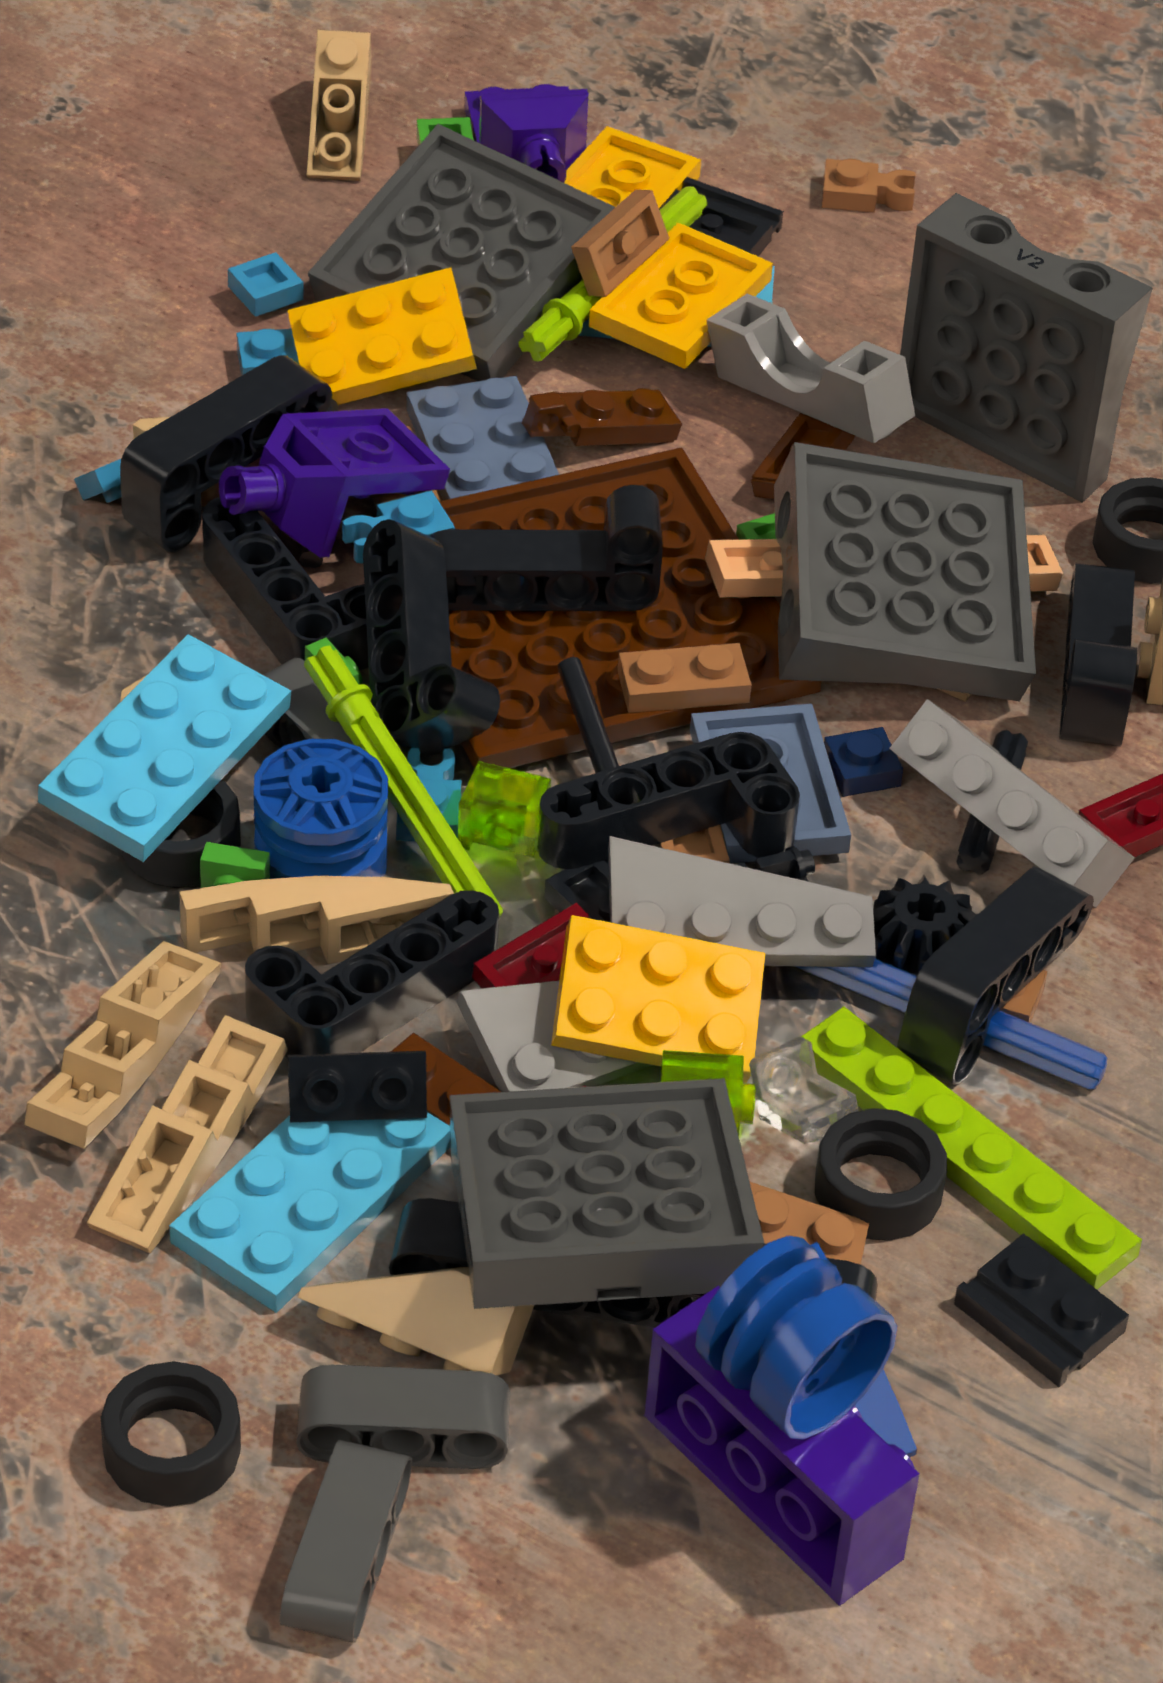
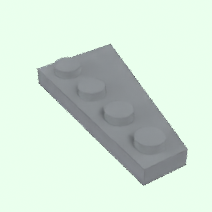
M612 836L609 838L610 923L765 953L764 966L873 967L876 949L872 896Z
M559 981L460 991L456 1001L496 1086L501 1092L598 1086L652 1066L551 1046Z

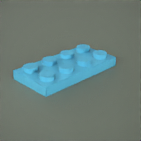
M187 634L38 785V803L144 862L290 708L291 690Z
M428 1112L427 1118L290 1122L289 1115L169 1225L170 1243L277 1313L302 1287L306 1286L451 1147L450 1126Z

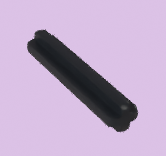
M1007 729L1000 731L996 734L992 746L1021 770L1028 744L1026 737L1022 733L1012 734ZM971 813L958 848L959 854L956 862L961 870H972L980 875L990 869L1000 836Z

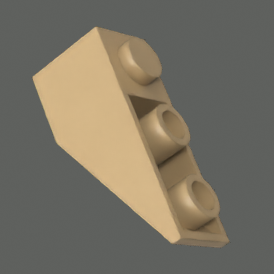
M317 30L307 178L361 181L372 66L370 33Z
M468 1267L324 1283L302 1287L298 1298L319 1306L316 1316L325 1322L355 1330L358 1323L381 1332L379 1342L392 1350L411 1356H419L421 1350L446 1359L443 1366L444 1370L481 1371L492 1373L496 1376L511 1371L534 1305L474 1309Z

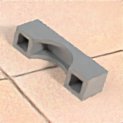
M750 294L742 296L706 319L717 374L723 380L872 443L888 437L895 429L915 416L906 359L902 355L863 341L830 363L817 355L804 342L792 324L785 308Z
M928 699L889 748L1040 869L1092 895L1094 899L1093 907L1095 908L1135 858L1093 824L1024 774L1003 757L998 750L957 718Z

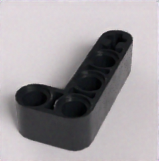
M279 355L140 434L127 446L120 463L122 513L124 519L167 552L182 550L194 539L201 525V492L217 484L220 481L222 472L227 467H245L259 459L282 414L327 412L332 399L331 387L290 357Z
M623 486L614 490L608 496L605 504L603 530L448 529L437 531L430 535V537L439 540L444 548L449 611H637L650 606L657 599L660 590L663 553L660 505L656 494L645 486Z
M220 497L209 501L203 508L202 513L203 560L205 565L281 665L293 658H301L305 661V646L327 638L344 657L348 656L353 659L359 671L369 668L364 584L324 596L258 511L233 515L229 513L230 508H224Z
M387 519L379 522L368 534L363 549L369 684L373 694L371 703L397 744L409 749L419 748L420 753L431 756L480 735L489 729L499 712L500 695L493 683L452 667L446 561L443 545L439 540L394 520Z
M1081 563L1074 564L1068 605L1060 739L1119 747L1122 745L1137 664V647H1131L1135 570Z
M747 732L729 733L564 782L547 789L540 800L537 849L539 856L546 864L568 870L608 859L610 836L652 846L725 823L739 845L748 854L761 858L784 852L786 848L794 846L800 792L771 747L761 737Z
M1036 866L1030 868L936 950L925 962L910 994L897 1048L924 1069L954 1085L960 1084L969 1075L980 1056L992 1016L1076 940L1090 916L1094 902L1093 896Z
M473 890L459 891L433 905L323 974L318 972L301 955L288 947L276 945L258 949L248 957L245 964L247 1020L252 1026L283 1038L288 1049L285 1054L287 1059L288 1055L361 1053L474 981L472 979L474 963L498 949V905L490 896L482 892Z

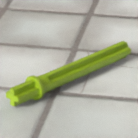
M684 187L660 209L667 233L677 223L689 227L702 215V210L707 206V199L705 195L698 194L695 187ZM582 279L560 299L556 298L548 301L542 309V316L523 332L524 337L518 341L521 351L530 352L533 361L538 362L542 361L564 340L570 341L575 339L581 333L583 323L589 319L590 309L602 296H589Z
M330 645L321 647L317 655L308 657L304 661V667L328 703L325 710L326 715L331 721L340 723L354 745L361 747L380 762L388 777V799L441 882L450 884L453 893L473 890L490 896L498 905L500 918L503 913L500 903L380 719L378 712L371 703L372 691L367 685L357 683L337 650H333Z

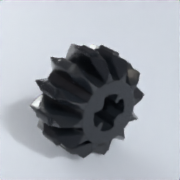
M925 875L922 876L917 884L913 885L904 879L898 878L892 890H880L873 907L876 959L918 976L928 958L978 915L972 911L970 895L953 894L950 880L939 886L929 884Z

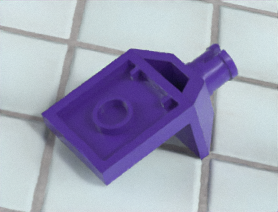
M541 84L533 88L503 89L500 87H487L481 91H465L464 111L466 117H470L473 139L484 146L563 183L566 180V170L586 149L589 97L587 89L569 90L568 86L557 87L551 84Z
M388 408L282 414L264 446L259 466L227 467L220 477L219 495L224 508H230L229 513L234 515L250 511H263L279 529L318 557L324 558L330 557L349 496L367 498L373 494L400 493L414 495L418 491L443 490L451 469Z

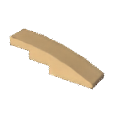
M305 876L249 880L179 892L181 938L185 949L194 953L251 941L254 951L266 946L276 945L288 947L293 951L321 946L327 964L344 961L454 893L450 884L388 877Z
M162 941L100 997L97 1020L64 1049L61 1072L27 1102L24 1125L85 1149L119 1114L156 1069L187 1026L219 976L221 963Z
M224 1015L199 1062L196 1063L188 1060L162 1109L153 1105L150 1108L88 1219L87 1224L89 1228L151 1253L169 1231V1225L190 1205L256 1107L288 1051L285 1040Z

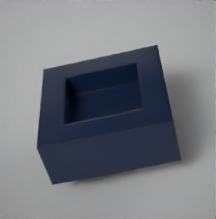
M883 727L824 738V745L835 782L842 797L901 787L903 767L897 755L889 749L892 744Z

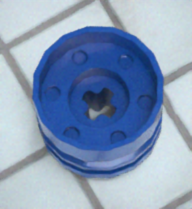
M306 739L284 745L264 759L254 775V850L270 852V879L305 876H385L387 868L388 777L375 757L359 746L337 739Z
M788 1235L769 1242L753 1253L724 1281L708 1304L697 1328L695 1348L701 1358L714 1370L722 1371L727 1382L735 1389L751 1390L750 1398L756 1408L787 1436L796 1439H806L823 1432L842 1418L867 1393L884 1369L895 1346L898 1326L893 1316L859 1286L842 1284V1277L837 1267L829 1260L820 1259L816 1249L800 1237Z

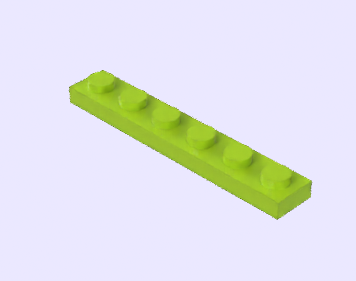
M843 1006L798 1038L796 1057L861 1109L897 1110L920 1119L938 1135L947 1153L946 1176L1019 1235L1023 1233L1095 1289H1099L1139 1256L1142 1243L1140 1237Z

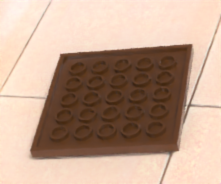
M682 447L439 501L454 524L455 529L603 530L605 504L608 496L614 490L628 485L645 486L652 490L658 497L663 539L660 590L657 599L650 606L637 611H449L452 667L493 683L500 695L499 712L490 728L482 734L461 743L478 776L586 749L557 669L561 661L570 657H577L581 660L611 743L688 725L691 723L692 713L751 709L820 692L822 681L779 679L778 619L780 605L774 596L749 598L719 597L705 560L709 540L739 539ZM740 643L751 682L750 703L628 713L618 674L619 653Z

